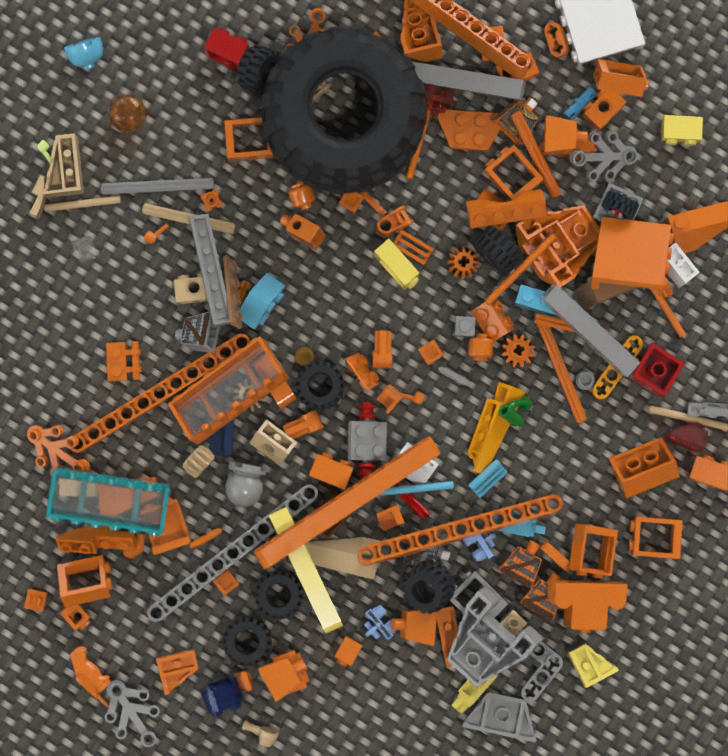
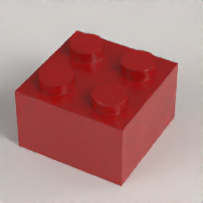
M213 28L204 46L206 56L238 71L237 67L240 64V59L249 48V44L246 43L247 40L241 36L233 37L229 35V31L223 28H219V30Z
M651 343L646 347L638 360L640 364L628 378L661 398L666 396L685 363L654 343Z

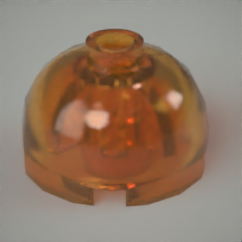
M122 95L112 102L109 109V118L117 130L123 133H134L139 131L146 122L147 109L138 97Z

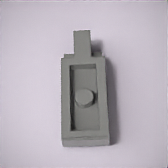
M689 402L687 413L693 417H699L700 415H706L709 418L725 416L728 419V404Z

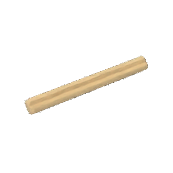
M147 203L142 208L143 214L190 224V216H196L195 214ZM209 218L213 230L230 234L234 233V223Z

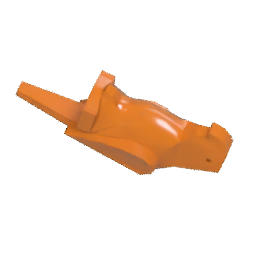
M76 647L70 653L76 681L93 697L109 708V702L100 692L111 682L110 676L102 675L98 667L87 659L86 647Z

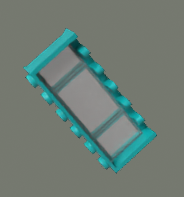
M56 467L52 472L46 517H51L53 521L61 522L63 519L70 520L72 524L86 522L90 523L92 527L105 525L109 526L111 530L125 528L129 529L128 532L131 533L145 531L150 536H159V534H163L165 531L171 485Z

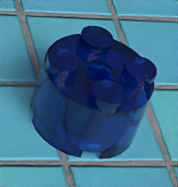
M233 676L231 681L228 677L211 683L206 691L204 688L200 690L207 712L212 714V717L223 714V710L228 708L231 710L240 708L244 700L236 676Z

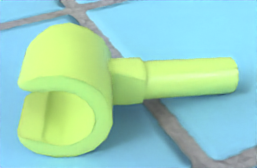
M42 140L37 147L50 164L51 156L47 152L50 146L46 141Z

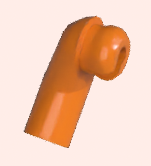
M136 534V550H123V555L129 559L140 555L144 550L146 535Z

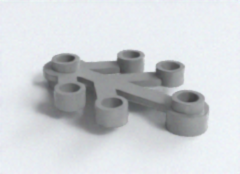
M593 131L588 135V140L596 144L603 153H585L575 150L570 154V161L576 166H583L586 161H601L594 170L590 169L586 172L587 180L592 182L597 181L602 172L604 179L608 181L614 180L616 174L624 165H631L638 158L636 149L631 146H625L618 138V134L613 131H608L605 134V140L613 143L619 152H613L601 139L600 133ZM613 160H618L611 169H605Z
M120 680L111 681L107 686L110 703L108 711L104 715L106 722H115V710L119 700L123 708L119 726L115 730L116 737L124 739L127 736L126 727L130 717L141 734V743L145 747L153 746L156 742V736L152 731L146 729L136 712L157 717L160 713L159 707L157 705L145 706L130 703L125 696L138 697L139 700L146 701L149 698V692L146 689L126 688L125 684ZM115 686L120 688L118 693L113 692ZM143 691L147 693L145 698L140 697V693ZM151 708H157V713L151 714ZM112 713L114 715L113 720H108L107 715ZM119 730H124L125 734L123 736H118L117 732ZM151 735L152 738L150 741H145L144 737Z

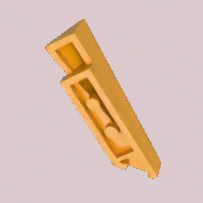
M498 382L494 400L487 398L468 449L469 458L473 459L474 472L481 474L492 463L510 426V423L499 415L500 407L507 405L513 400L521 399L525 395L524 391Z

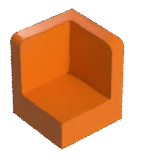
M389 384L378 396L377 400L387 408L385 412L389 414L404 396Z
M397 505L376 514L383 531L405 523Z

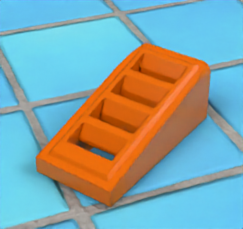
M248 669L234 674L240 692L252 690L254 684Z

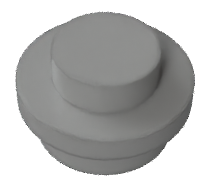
M581 371L576 376V385L582 390H588L593 387L595 377L589 371Z

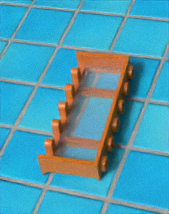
M259 336L252 339L243 349L237 350L231 358L221 362L212 372L206 373L197 383L191 384L185 392L176 395L168 405L188 439L199 445L290 377L281 366L268 342Z

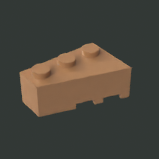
M591 276L587 278V283L574 290L581 307L587 310L596 304H601L608 299L617 297L637 287L600 282L599 290L591 289Z

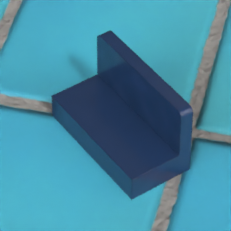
M234 419L210 436L209 450L214 455L232 456Z

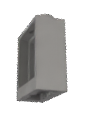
M468 571L461 578L463 582L459 586L454 585L456 590L450 601L465 614V608L455 598L476 578L484 587L486 586L500 598L498 603L489 612L495 618L508 603L476 571L472 573Z

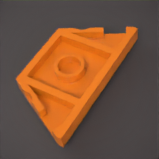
M435 109V115L450 149L488 152L500 131L491 122L499 113Z

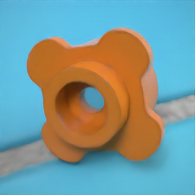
M217 190L201 195L206 211L222 206Z

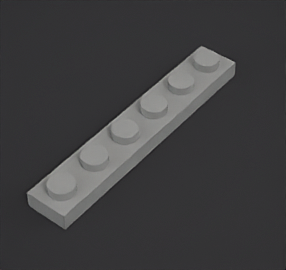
M209 215L190 216L189 222L213 327L231 324L229 321L226 289Z

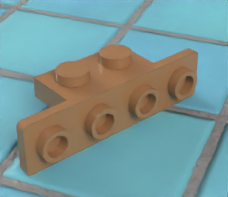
M225 255L223 256L225 279L223 280L227 294L229 321L237 329L242 328L243 315L240 311L241 298L238 293L239 281L236 274L238 267L234 260Z

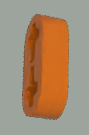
M550 22L544 29L549 50L555 57H565L569 52V46L563 27L559 23ZM552 27L557 28L555 35L550 34V31L553 30ZM558 44L560 46H563V49H561V53L556 52Z
M545 540L539 548L567 572L570 561Z

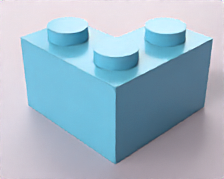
M266 273L252 288L241 306L242 321L254 330L259 324L263 325L269 317L266 315L267 312L270 313L276 303H279L283 298L284 294L282 291L285 285Z

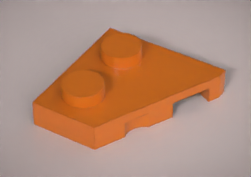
M194 649L156 658L165 695H168L176 686L184 682L188 676L199 669Z

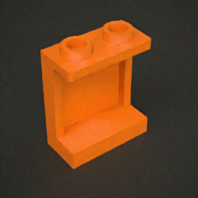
M169 497L164 533L159 534V536L149 535L154 555L192 543L178 499L173 500V497ZM164 499L161 500L162 504L155 506L154 503L143 506L144 510H141L140 514L144 521L161 523Z

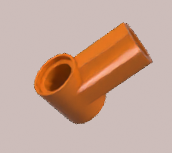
M375 331L373 368L392 369L391 331Z
M317 410L302 415L300 419L285 424L283 428L288 436L296 439L307 433L316 432L324 428Z

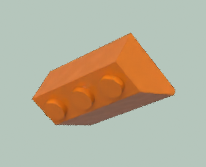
M662 437L608 458L626 499L680 477L676 460Z

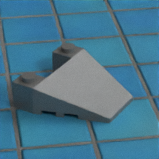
M486 586L480 589L466 605L464 617L460 622L458 634L454 639L447 659L450 664L476 687L528 657L544 640L530 625L516 638L491 616L489 612L498 603L500 598Z

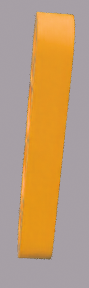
M631 336L622 346L628 350L631 347L630 340H637L639 347L633 348L630 352L636 358L643 347V341L638 336ZM611 365L607 366L592 388V394L596 399H605L622 377ZM609 370H614L617 373L616 380L611 381L607 378ZM603 378L606 383L611 384L612 386L609 387L607 385L604 388L605 395H598V390L596 388H600L603 386L604 382H601Z

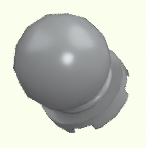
M229 461L228 469H231L233 473L228 477L225 484L228 500L239 507H249L255 504L263 492V483L260 477L261 475H266L267 467Z

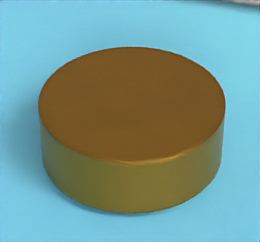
M301 347L295 353V360L301 366L309 365L314 361V353L308 347Z

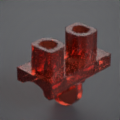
M425 85V102L430 103L427 104L426 108L431 110L432 117H437L439 113L444 114L445 108L456 107L457 101L453 100L454 90L443 88L440 97L436 95L437 85Z

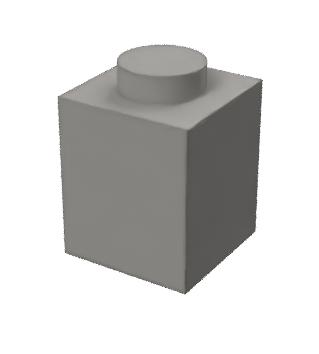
M456 316L454 337L473 338L475 333V317Z

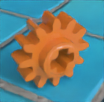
M514 334L513 341L507 338L506 342L508 345H502L506 352L501 354V356L508 357L505 363L512 361L513 368L517 363L523 368L524 361L530 364L531 361L528 357L535 356L534 353L530 352V350L535 348L533 345L529 346L531 339L525 341L524 334L520 336V339H517L516 334ZM516 346H519V349H523V352L520 353V356H518L517 353L514 354L513 352L516 349Z

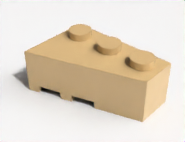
M75 133L56 135L43 195L46 198L84 194L78 137Z

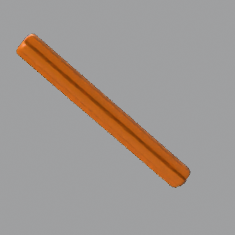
M521 111L514 112L511 118L540 175L544 178L543 181L551 197L559 196L562 191Z

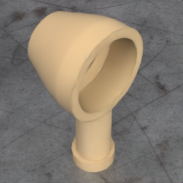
M247 720L244 721L242 726L243 730L259 734V744L264 747H271L279 734L273 728L260 727L249 723Z

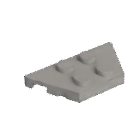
M487 692L462 724L464 728L536 742L526 700Z

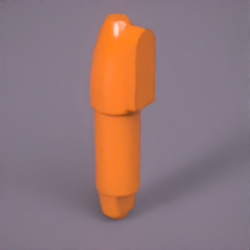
M216 528L196 538L190 543V548L200 547L222 533V528Z

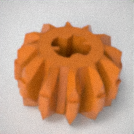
M462 246L461 253L458 248H455L456 255L453 253L449 254V257L453 260L447 261L448 265H453L449 268V272L456 270L454 277L461 273V279H465V273L471 278V271H478L473 265L477 266L480 264V261L474 260L478 257V254L471 256L470 254L473 249L470 248L467 253L465 252V246ZM462 258L466 259L465 262L468 261L465 267H461V264H458Z

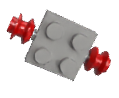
M362 402V406H358V408L362 409L358 417L365 420L349 421L348 460H362L364 462L356 466L360 468V473L356 474V476H360L361 480L371 474L372 469L376 467L368 462L386 461L387 422H371L369 420L377 416L373 414V409L377 407L373 406L371 402Z

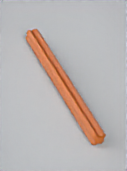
M536 324L577 423H581L587 420V417L549 326Z

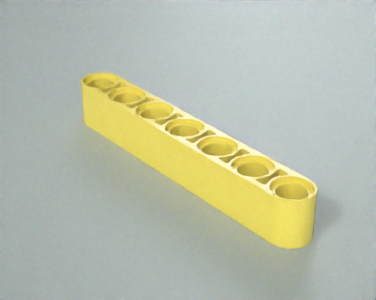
M287 507L269 515L277 534H280L294 524ZM302 545L290 553L288 557L325 634L343 626L305 545Z

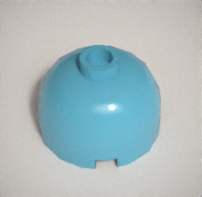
M100 37L85 39L75 45L72 43L64 47L68 60L77 67L84 66V69L95 67V62L99 61L103 56V44Z

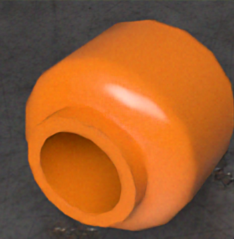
M302 181L291 185L288 195L293 207H301V210L312 207L311 203L316 199L313 188L304 185Z
M476 334V337L469 339L468 355L473 358V361H488V358L493 356V340L487 338V334Z

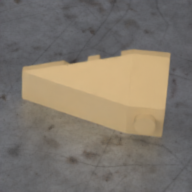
M357 537L312 541L304 545L314 565L374 579L377 564L370 566L361 565L358 561V554L362 547L382 541ZM363 552L361 554L362 558L366 561L372 559L370 552Z

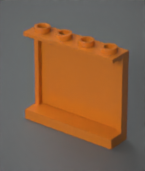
M602 217L591 289L599 290L600 282L659 289V297H662V290L667 289L668 278H664V275H669L670 263H666L667 259L671 260L672 248L668 247L669 244L673 245L674 233H670L671 225Z

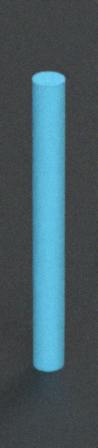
M453 481L390 487L378 496L453 489L454 484Z

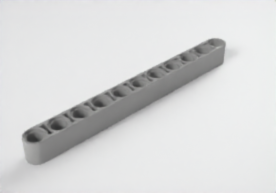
M306 485L150 606L147 611L148 618L151 621L159 622L276 531L269 517L270 514L287 507L291 517H295L317 499V488L313 485ZM307 488H313L315 491V496L312 499H307L304 496ZM292 500H297L300 503V507L296 511H292L289 508V503ZM263 523L269 526V532L266 535L259 532V526ZM247 535L252 536L254 539V543L250 547L246 546L243 541ZM232 547L239 551L238 557L234 559L228 555V551ZM217 559L223 562L221 570H216L213 567V563ZM201 571L206 572L208 575L206 582H200L198 579V574ZM184 584L192 585L193 590L191 594L183 592ZM170 595L177 598L175 606H170L167 602ZM155 607L160 608L162 611L160 618H155L152 615V610Z

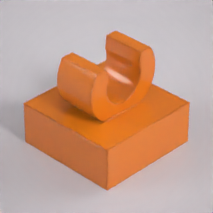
M28 589L24 608L44 612L48 592Z

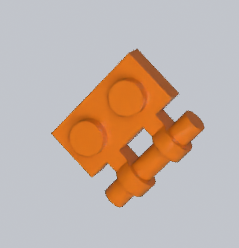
M139 341L131 342V349L126 350V342L106 343L108 382L128 381L127 373H132L133 380H140L142 366H140L139 355H141ZM127 356H132L131 367H127Z

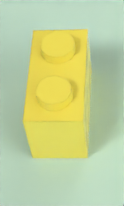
M664 115L662 118L661 141H665L668 145L684 142L687 146H695L696 143L702 140L703 117Z

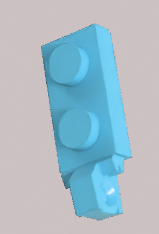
M511 514L514 519H520L521 517L520 515ZM494 516L493 522L495 524H502V519L499 516ZM533 520L498 531L534 537V533L545 534L546 527L536 525L537 520Z

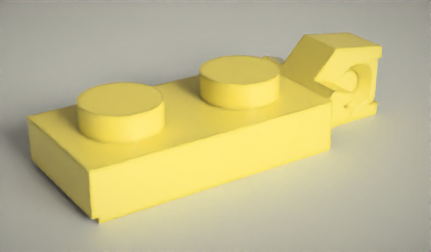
M498 675L477 687L467 680L458 690V698L452 706L462 714L475 703Z

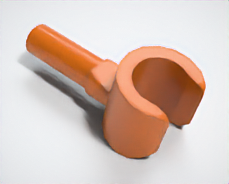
M168 224L163 225L155 233L148 231L144 236V240L149 244H154L158 236L169 227Z
M417 391L414 396L401 393L404 399H409L416 404H421L425 399V396Z

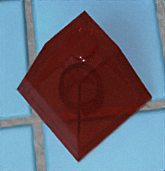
M694 422V424L690 423L662 433L661 437L694 453H699L704 449L709 431L704 430L705 426Z

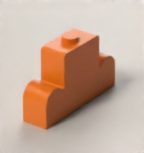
M548 580L547 598L551 605L564 609V626L573 630H579L581 633H590V630H606L608 607L620 610L625 606L628 584L620 581Z

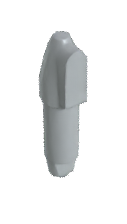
M442 366L438 368L440 373L457 383L471 386L472 383L465 376Z

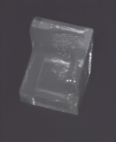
M89 235L71 241L77 260L80 263L98 257L93 239Z

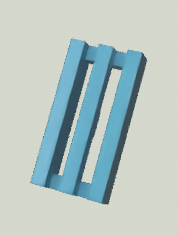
M496 459L468 486L481 498L508 472Z

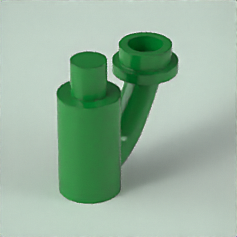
M528 396L501 406L498 412L499 415L512 426L522 427L524 424L522 416L514 409L519 407L521 410H529L532 407V400Z

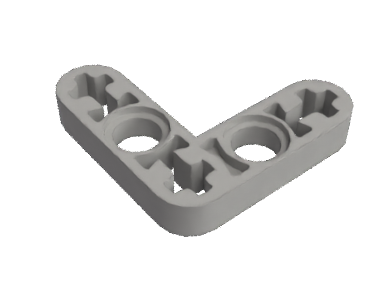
M522 629L515 637L517 638L518 635H519L524 629ZM543 642L539 644L544 647L542 655L537 656L534 652L530 654L541 664L521 689L522 698L528 702L535 701L563 666L562 658ZM557 657L559 665L557 667L552 666L550 670L553 673L550 675L547 670L543 669V666L545 665L548 668L551 664L549 660ZM540 672L547 674V680L544 683H539L536 679L537 674ZM532 680L541 687L539 690L537 688L533 690V697H525L527 694L525 689L528 688L530 690L534 686L530 684Z

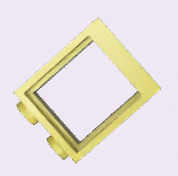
M387 239L374 251V257L404 290L407 287L411 289L418 283L419 272L390 239Z

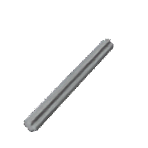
M199 178L102 183L101 193L119 194L213 189L214 179Z

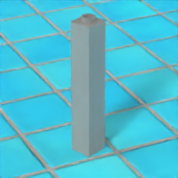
M413 62L416 67L415 71L419 79L422 80L423 85L517 101L523 100L526 84L524 80Z
M551 285L540 300L621 376H631L640 362L558 285Z

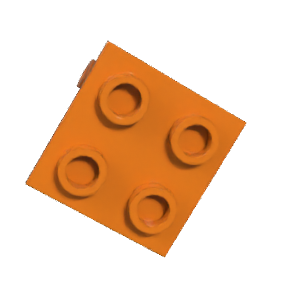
M358 352L345 358L346 366L351 373L354 372L353 376L356 375L358 377L356 380H360L358 383L363 390L369 392L373 387L381 384L377 373L368 366L365 356Z

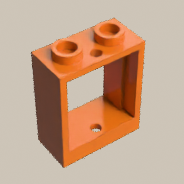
M597 59L593 75L597 89L642 97L644 91H647L649 80H647L642 66Z
M262 118L224 120L228 162L274 158L268 143V150L235 153L233 127L263 125Z
M515 145L512 147L506 146L500 152L501 156L496 160L492 158L485 165L487 168L484 173L508 201L518 198L522 192L534 190L544 180ZM512 153L534 177L515 194L507 188L493 171Z
M634 517L630 521V532L633 533L632 540L629 539L628 551H631V555L680 559L683 520ZM641 522L672 524L670 553L639 551Z
M575 524L569 570H574L576 575L587 576L588 573H592L593 578L603 579L604 575L612 576L618 530ZM587 534L602 536L598 569L582 567Z
M103 555L57 565L60 598L65 607L111 597L110 589H113L111 578H108V573H111L109 562H105ZM100 570L101 584L71 591V575Z

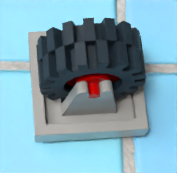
M608 183L593 218L600 222L602 217L634 221L644 198Z

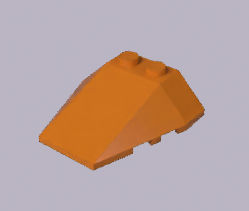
M585 205L566 208L556 212H547L545 217L522 220L515 225L518 245L526 258L551 233L557 237L531 266L542 281L550 285H558L560 288L576 277L588 258L597 249L600 228Z

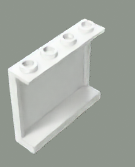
M554 0L556 8L560 9L562 15L560 16L561 25L567 31V34H565L568 45L571 44L573 50L571 52L572 60L574 63H577L578 67H581L586 62L634 48L638 50L644 47L645 41L632 0Z

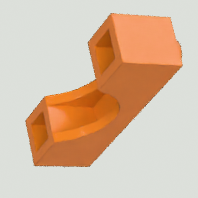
M541 189L522 192L518 198L508 202H491L485 198L466 201L467 217L471 229L547 216L546 201Z

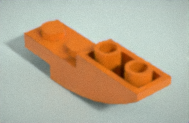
M101 525V527H83L56 536L59 551L66 553L97 554L98 548L136 550L137 547L134 533L111 530L109 526Z

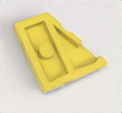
M583 644L568 652L585 688L619 671L617 667L607 662L604 657L594 652L587 644Z

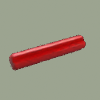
M399 481L398 483H396V484L393 485L392 487L404 486V485ZM411 493L398 494L422 520L430 516V512Z

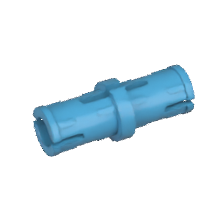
M588 87L578 98L576 97L573 100V104L562 113L565 119L573 121L588 103L597 96L593 88Z

